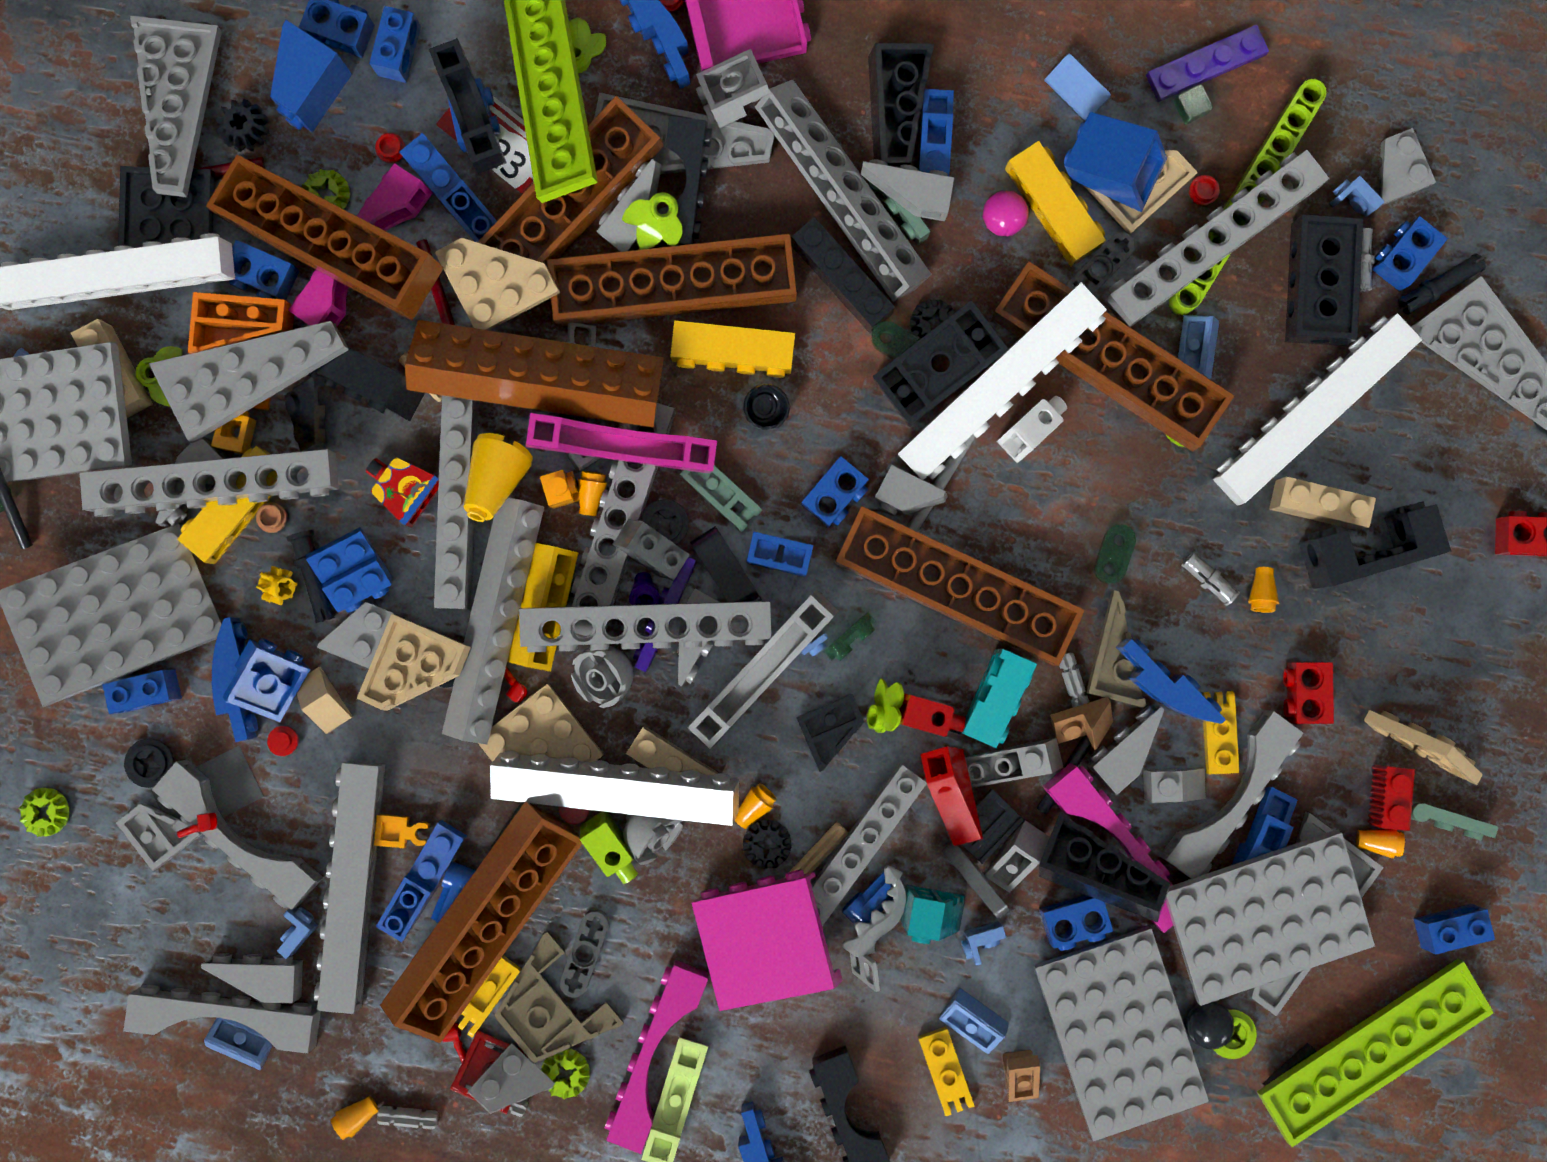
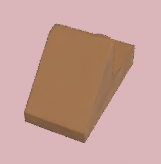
M1109 697L1050 715L1054 738H1057L1058 744L1087 735L1094 750L1098 748L1113 723Z
M1031 1050L1004 1053L1002 1059L1008 1102L1039 1098L1040 1063L1038 1055L1033 1056Z

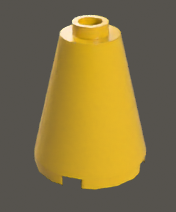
M479 434L473 444L463 507L468 517L477 522L491 520L530 469L533 456L523 445L515 440L513 445L503 442L505 436L499 434Z

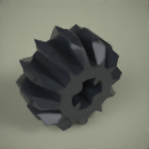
M231 99L230 109L221 106V110L225 115L215 117L216 122L221 125L216 130L220 137H224L223 142L228 147L234 146L238 152H242L247 147L249 151L254 152V143L258 142L260 145H264L261 135L270 134L269 129L265 126L269 119L265 114H262V108L259 105H252L246 99H243L239 105L236 100Z

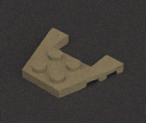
M548 931L543 934L494 1015L533 1063L624 1024V1021L607 1001L581 1022L541 975L546 968L565 953Z

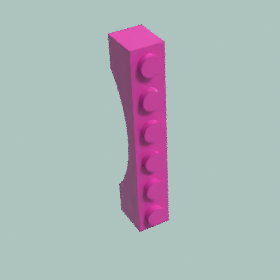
M394 163L390 170L383 175L381 182L372 195L365 200L364 206L356 216L387 231L401 222L415 218L433 192L420 179ZM315 270L310 281L302 292L295 297L288 311L309 326L332 321L338 326L346 315L348 286Z
M530 413L526 447L708 474L713 472L717 446L716 440L620 429Z
M1070 763L1043 785V788L1061 810L1067 814L1084 817L1104 827L1119 842L1128 858L1133 861L1136 860L1172 886L1171 882L1167 879L1170 875L1169 871L1159 860L1154 863L1148 855L1151 852L1149 846L1141 837L1135 839L1129 832V829L1132 828L1131 824L1121 813L1116 815L1110 808L1113 802L1102 789L1098 792L1091 784L1094 780L1093 777L1083 766L1078 768ZM1166 901L1158 922L1151 920L1155 927L1163 933L1173 926Z
M675 960L673 968L666 967L660 984L665 985L661 997L655 995L649 1013L654 1014L651 1025L644 1024L638 1042L643 1043L639 1054L633 1052L627 1067V1071L632 1072L628 1083L622 1081L615 1100L621 1101L617 1113L610 1111L604 1129L609 1130L606 1141L641 1154L654 1119L648 1092V1073L652 1055L670 1027L684 1015L698 1007L709 978L708 972Z

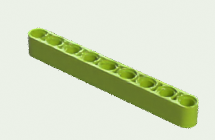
M1309 79L1305 81L1291 96L1225 204L1224 210L1233 204L1231 199L1240 191L1246 188L1250 192L1257 187L1255 181L1261 177L1257 172V167L1265 169L1266 172L1270 170L1273 174L1281 169L1279 164L1292 154L1326 97V87L1320 80ZM1303 92L1309 93L1313 98V102L1307 101ZM1288 117L1294 118L1298 123V127L1289 124ZM1272 142L1279 143L1283 148V152H1277L1273 148ZM1257 197L1258 203L1260 205L1263 202L1264 197ZM1233 215V219L1238 225H1245L1244 219L1240 215ZM1209 232L1208 237L1210 241L1220 244V237L1214 232ZM1230 254L1206 271V280L1197 278L1169 298L1170 309L1175 314L1186 315L1198 307ZM1194 255L1193 259L1191 260V262H1195V261H1196V256H1195V255ZM1180 293H1186L1190 296L1191 305H1185L1181 302Z

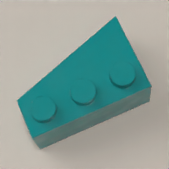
M995 649L965 717V727L962 734L994 748H997L999 743L1003 744L1010 729L1007 725L1011 717L1015 716L1019 710L1022 701L1021 697L1032 680L1037 664L1007 650Z
M906 884V905L900 921L907 935L912 936V941L930 944L931 940L940 941L960 931L966 895Z

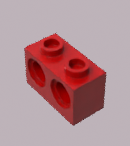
M1509 511L1507 517L1496 518L1495 554L1547 556V540L1544 536V530L1547 527V512L1538 513V517H1527L1526 511ZM1515 526L1521 532L1519 540L1515 538L1513 533Z
M1287 662V669L1283 671V683L1287 687V699L1284 700L1283 711L1285 717H1288V722L1294 724H1334L1333 662ZM1305 670H1309L1312 675V680L1307 686L1302 682V674ZM1306 700H1309L1312 704V712L1308 716L1302 711L1303 703Z

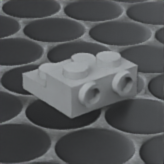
M751 49L696 74L701 85L696 88L702 104L705 105L703 106L710 123L716 121L719 128L747 116L743 106L771 94Z

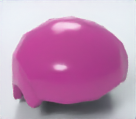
M1002 190L993 194L986 201L982 217L987 229L995 235L1013 236L1026 226L1029 217V207L1025 199L1015 191Z

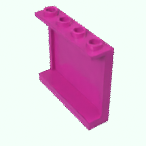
M685 0L701 72L749 49L752 50L758 64L804 54L807 50V42L811 41L808 23H802L800 14L804 13L803 0Z
M803 869L786 873V878L775 880V876H767L756 880V885L747 886L746 882H740L728 886L729 890L719 892L718 888H712L702 891L700 893L701 897L692 902L719 1011L832 990L843 981L840 969L833 970L810 880L815 877V872L804 874Z

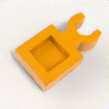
M378 814L376 817L374 846L406 848L407 840H411L417 846H424L428 839L419 838L417 832L419 828H430V823L422 821L411 826L409 825V816Z

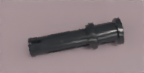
M307 530L289 535L286 538L288 542H291L296 557L294 566L297 569L301 568L315 623L324 622L321 609L324 610L326 620L334 619L335 616L333 615L329 599L322 590V583L306 560V555L316 550L312 539L314 530Z

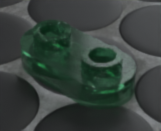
M890 321L879 323L873 329L871 335L873 347L892 360L896 359L920 340L919 337ZM882 334H889L892 340L889 343H883L880 336Z
M1123 524L1115 525L1109 528L1104 535L1094 565L1095 575L1103 583L1112 584L1119 582L1126 574L1136 544V535L1129 526ZM1116 535H1120L1123 538L1121 546L1114 543ZM1107 563L1112 564L1114 567L1112 574H1107L1104 570V566Z
M867 612L828 646L823 653L831 661L835 657L841 661L853 650L850 646L853 641L858 637L863 641L876 630L872 626L876 620Z

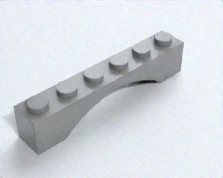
M816 590L692 722L688 729L711 749L839 610Z
M1265 710L1247 734L1248 754L1246 767L1241 782L1232 798L1219 812L1207 821L1192 828L1176 832L1159 857L1189 879L1208 874L1212 867L1210 863L1217 853L1221 854L1227 848L1230 839H1228L1234 829H1239L1245 823L1248 817L1246 812L1252 804L1256 805L1265 794L1264 787L1270 779L1274 780L1283 769L1281 764L1288 755L1291 756L1297 751L1301 744L1299 739L1304 733L1276 712Z
M188 760L176 761L152 789L158 795V801L163 806L169 809L173 808L182 815L180 819L188 827L198 824V814L216 812L217 828L201 832L205 835L203 837L205 842L215 849L220 848L228 855L226 857L233 866L247 871L251 875L249 877L256 886L268 889L274 895L273 900L281 907L292 910L300 906L324 878L302 858L269 854L241 839L227 825L218 811L212 795L209 778Z
M141 985L139 989L128 994L124 1032L155 1035L166 1027L183 1020L217 1017L236 1021L254 1029L265 1037L277 1050L309 1053L317 1044L321 1011L312 1009V1005L308 1003H294L293 1006L281 1005V1003L253 1002L251 997L242 995L232 996V999L220 998L221 994L217 992H203L201 995L190 994V990L184 988H174L169 992L161 991L160 986Z

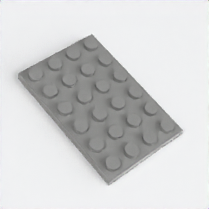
M106 342L0 359V468L7 483L132 466L118 343Z
M179 523L174 527H167L0 590V605L42 706L46 707L217 639L222 623L192 552L177 540L182 534Z
M1334 830L1169 887L1166 904L1195 998L1200 1006L1375 947L1343 834L1339 830Z
M1146 926L1033 965L1093 1142L1209 1102L1151 927Z

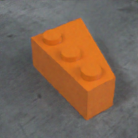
M193 292L188 353L192 354L293 330L294 314L288 311L292 304L284 299Z

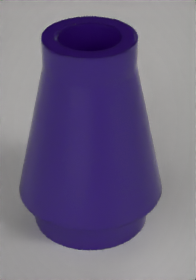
M646 572L638 573L634 578V584L629 595L630 604H658L660 596L651 575Z

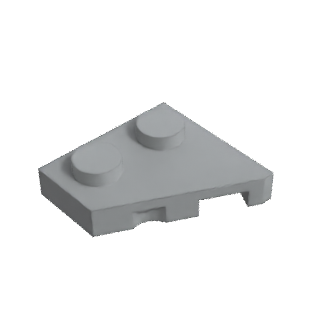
M1413 128L1386 138L1381 142L1380 157L1382 165L1379 168V180H1381L1380 197L1385 201L1381 206L1436 183Z
M365 602L319 642L317 648L369 669L390 616L397 613Z
M146 803L139 804L116 822L152 871L160 868L202 835L201 832H195L179 838L177 831L188 826L180 819Z
M511 1043L468 1090V1093L492 1114L540 1092L550 1090L555 1083Z

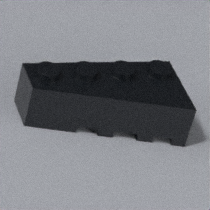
M351 348L308 374L311 377L315 372L324 377L325 384L335 389L337 385L345 388L343 393L357 401H360L361 397L369 400L367 406L383 414L387 409L408 421H411L425 394L424 392L406 390V376Z

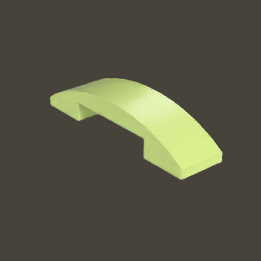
M679 1037L641 1160L647 1162L674 1161L695 1087L707 1053V1045Z

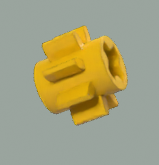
M271 566V571L260 573L261 577L256 588L263 592L262 600L282 605L283 600L293 598L297 583L291 579L292 571Z

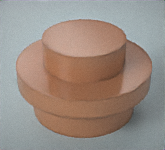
M277 503L263 504L256 513V522L265 532H278L287 523L286 510Z

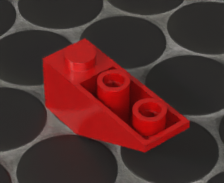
M946 746L920 754L927 786L953 845L959 846L983 839L963 749Z

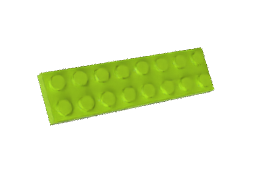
M504 0L536 198L541 203L598 183L565 0Z
M1456 959L1258 1090L1257 1093L1287 1144L1294 1147L1494 1012L1465 962Z

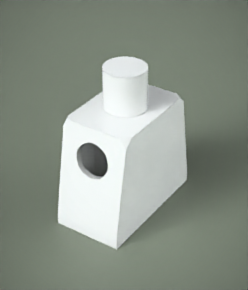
M1054 396L1049 402L1042 399L997 442L1018 463L1064 421L1061 414L1067 410L1066 403L1058 396Z

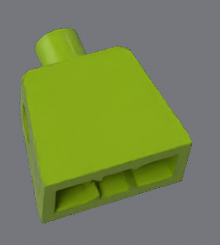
M601 811L581 825L580 841L607 877L616 873L621 882L626 884L638 875V872L631 863L633 857L624 845L623 834L609 812Z

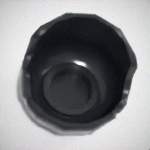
M757 385L744 398L743 410L747 421L759 429L778 428L789 416L790 403L787 395L781 388L775 385Z
M1211 1002L1202 1006L1199 1004L1195 1005L1190 1010L1186 1019L1188 1035L1195 1044L1205 1049H1219L1230 1042L1235 1032L1232 1015L1226 1007L1217 1002Z

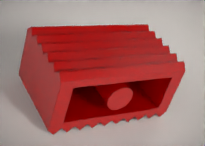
M1375 764L1372 767L1375 770L1372 772L1374 777L1371 779L1374 782L1371 784L1373 789L1370 791L1373 795L1370 796L1372 801L1369 803L1372 807L1369 808L1371 813L1368 815L1371 819L1367 822L1370 825L1384 829L1410 831L1415 769Z

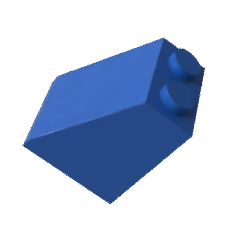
M285 20L282 25L270 97L278 105L276 110L286 117L285 120L298 130L304 127L313 133L352 73L337 52L288 20Z
M1090 112L1086 121L1082 122L1079 126L1077 140L1073 148L1069 149L1066 153L1064 167L1071 180L1142 212L1163 169L1167 156L1157 130Z

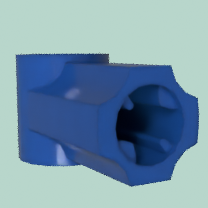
M451 862L442 881L441 887H443L431 919L439 923L475 870L456 862Z
M884 870L862 893L858 892L842 909L841 912L854 925L859 921L870 923L872 911L878 910L882 913L884 910L882 902L893 900V897L887 895V891L893 885L885 883Z

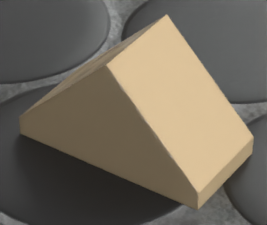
M321 667L308 673L297 692L300 707L320 729L328 734L353 718V716Z

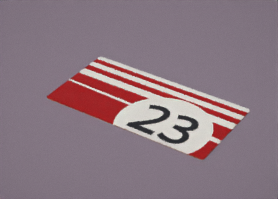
M493 96L494 105L490 106L492 116H497L501 134L496 136L507 163L492 170L523 194L534 182L524 120ZM449 107L436 125L457 141Z

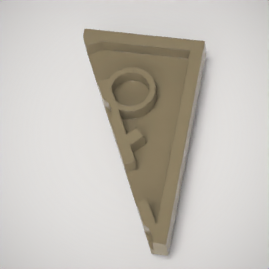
M1112 590L1086 693L1104 698L1109 697L1111 700L1145 708L1146 701L1142 696L1141 689L1128 678L1136 668L1116 648L1123 639H1132L1131 632H1128L1124 601L1121 599L1119 591Z

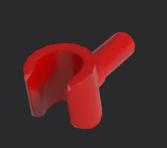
M506 666L504 677L511 685V688L505 694L512 701L520 703L528 693L527 688L513 677Z
M216 812L198 814V824L177 831V836L182 838L195 832L216 829Z
M454 1023L442 1041L443 1043L453 1041L454 1048L462 1063L466 1052L462 1045L461 1029L458 1028L459 1024Z

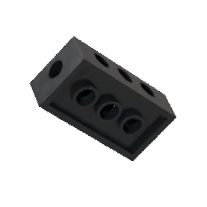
M1301 215L1291 224L1285 342L1346 346L1357 340L1363 218ZM1322 247L1327 250L1328 255L1324 253ZM1321 277L1326 280L1327 285L1322 282ZM1319 306L1324 309L1325 315L1320 312Z

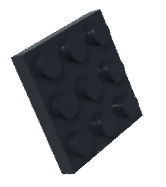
M120 166L118 246L138 248L143 247L145 242L167 244L172 243L171 240L174 238L195 240L200 239L202 234L213 233L214 212L208 209L206 204L214 193L215 172L211 169H193L187 197L157 194L152 187L150 167Z

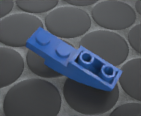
M620 0L622 6L628 5L632 13L628 16L634 32L640 31L644 41L651 38L657 54H664L667 61L664 64V69L670 82L676 80L679 89L690 85L689 73L681 56L689 53L688 43L668 10L659 0Z
M925 89L922 105L918 171L929 173L931 170L946 172L947 176H949L954 90Z
M423 133L400 151L403 158L474 242H478L497 222Z
M228 617L223 619L214 648L212 693L216 716L229 714L235 742L257 738L255 731L258 730V722L255 715L249 710L228 703L223 698L238 671L235 664L246 646L245 640L248 638L246 626L243 622H240V618Z
M1123 639L1116 646L1136 668L1128 678L1151 698L1169 709L1198 720L1219 724L1226 720L1220 714L1222 708L1210 697L1206 699L1198 691L1201 686L1190 675L1185 677L1179 674L1169 678L1171 675L1170 671L1161 662L1157 661L1155 663L1147 655L1150 651L1140 640Z
M1266 787L1245 843H1239L1232 865L1286 847L1294 828L1289 823L1298 800L1273 787Z
M443 820L436 824L411 870L402 880L376 925L377 928L400 942L405 940L443 880L449 865L455 860L458 850L467 837L466 834Z
M753 1101L742 1104L741 1114L748 1134L739 1137L738 1147L743 1161L784 1162L783 1157L771 1160V1158L775 1157L771 1140H765L762 1129L766 1128L762 1110H756Z

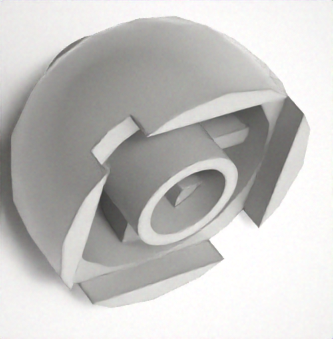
M609 645V650H590L588 648L573 660L572 665L575 664V671L571 674L572 682L577 692L587 702L595 701L601 704L598 707L602 708L611 707L629 692L634 677L633 667L629 658L615 646Z
M627 814V822L624 826L622 839L632 857L640 865H646L658 858L655 852L662 846L666 851L673 844L682 831L683 825L680 822L683 820Z

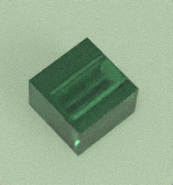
M1202 84L1178 95L1173 101L1185 125L1209 114L1213 109Z

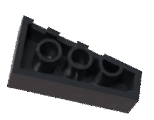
M875 43L868 56L873 159L885 161L887 166L899 168L900 165L911 164L934 44Z
M1060 811L1039 864V877L1158 922L1169 892L1170 883L1136 860H1131L1122 854L1118 848L1112 844H1107L1095 836L1094 832L1085 826L1081 827L1072 821L1068 815Z

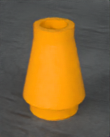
M582 471L581 478H578L579 514L597 516L600 500L608 483L605 481L606 474Z
M1255 568V577L1248 603L1251 604V611L1261 613L1276 611L1279 599L1274 578V568Z
M761 783L756 787H751L739 808L735 822L742 828L747 829L750 824L774 808L773 804L777 800L776 796Z
M1394 829L1357 831L1356 848L1365 849L1392 859L1395 856L1402 857L1405 846V835L1403 832H1397Z
M369 1095L357 1103L336 1111L335 1116L330 1121L342 1140L347 1137L352 1138L378 1112L379 1108L374 1099Z

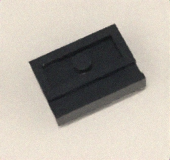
M990 789L976 803L983 839L962 844L981 864L1024 821L993 789Z

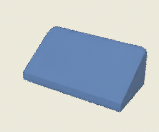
M1070 53L1062 59L1044 80L1084 121H1086L1090 112L1096 113L1111 96L1110 92Z
M1184 315L1178 359L1208 379H1211L1219 320L1214 316Z
M959 989L939 1016V1020L986 1054H989L1005 1038L1009 1026L1006 1020L963 989Z
M216 1018L204 1039L206 1047L258 1070H261L272 1048V1044L254 1029L239 1022L223 1018Z

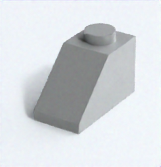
M891 465L875 499L881 504L879 509L892 516H895L897 512L905 516L944 503L948 496L946 491Z
M1205 768L1143 769L1144 800L1151 803L1206 799Z
M1024 821L1009 836L984 876L1010 893L1040 863L1050 837L1027 821Z

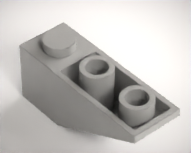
M651 159L649 163L646 161L640 166L636 172V177L638 178L631 187L626 186L617 198L619 203L613 211L608 210L599 221L601 226L597 232L620 252L634 251L639 247L636 239L637 226L623 222L622 217L625 210L634 201L639 199L650 200L653 195L657 194L662 165L654 159Z
M882 160L863 161L861 175L911 214L939 221L946 220L954 177H949L946 172L931 170L929 173L917 171L918 169L911 165H900L898 168L887 166V163Z
M203 437L194 443L191 442L177 456L175 464L229 458L220 449L212 447L210 439ZM210 477L206 481L205 487L207 491L216 483L214 477ZM183 480L178 481L175 485L177 495L181 494L185 488ZM187 504L176 505V510L159 511L156 523L164 527H174L176 524H180L187 516L185 513L189 509Z
M694 589L687 603H717L718 601ZM712 616L703 617L699 623L700 630L706 634L713 632L716 628L715 619ZM681 617L679 634H681L686 627L685 621ZM702 641V647H684V642H679L678 685L684 686L686 681L690 684L692 683L700 669L695 664L700 655L704 657L708 655L714 641Z
M1147 706L1136 715L1137 721L1128 728L1127 725L1122 727L1113 735L1114 742L1107 748L1101 746L1090 756L1092 761L1087 766L1111 793L1118 795L1140 775L1164 712L1161 706H1153L1152 708Z
M1057 738L1025 743L965 757L972 788L1052 774L1063 768Z
M219 953L213 954L211 959L201 964V968L263 1003H294L302 997L303 960H293V956L285 959L282 955H276L274 959H262L261 954H247L243 956V959H234L232 954Z

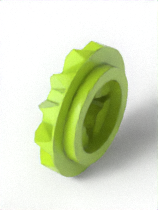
M319 169L314 174H308V179L302 184L303 189L322 198L315 189H324L329 184L328 189L336 196H325L324 200L342 209L346 208L350 199V188L342 175L334 170Z
M39 788L24 796L25 799L18 809L21 811L19 821L27 828L26 832L42 837L54 835L64 828L69 818V805L66 798L59 791L52 788ZM50 804L46 811L49 817L37 820V816L40 813L37 808Z
M1233 1008L1228 1011L1234 1019V1026L1237 1027L1235 1033L1241 1040L1238 1041L1231 1038L1230 1042L1225 1046L1213 1049L1218 1055L1227 1059H1238L1247 1055L1254 1047L1257 1037L1256 1027L1252 1019L1245 1013Z
M567 1049L546 1058L541 1069L555 1083L553 1088L548 1090L551 1096H558L563 1099L576 1097L586 1088L590 1078V1068L586 1058L573 1049ZM560 1065L565 1070L576 1068L570 1075V1084L564 1078L555 1080L560 1073Z

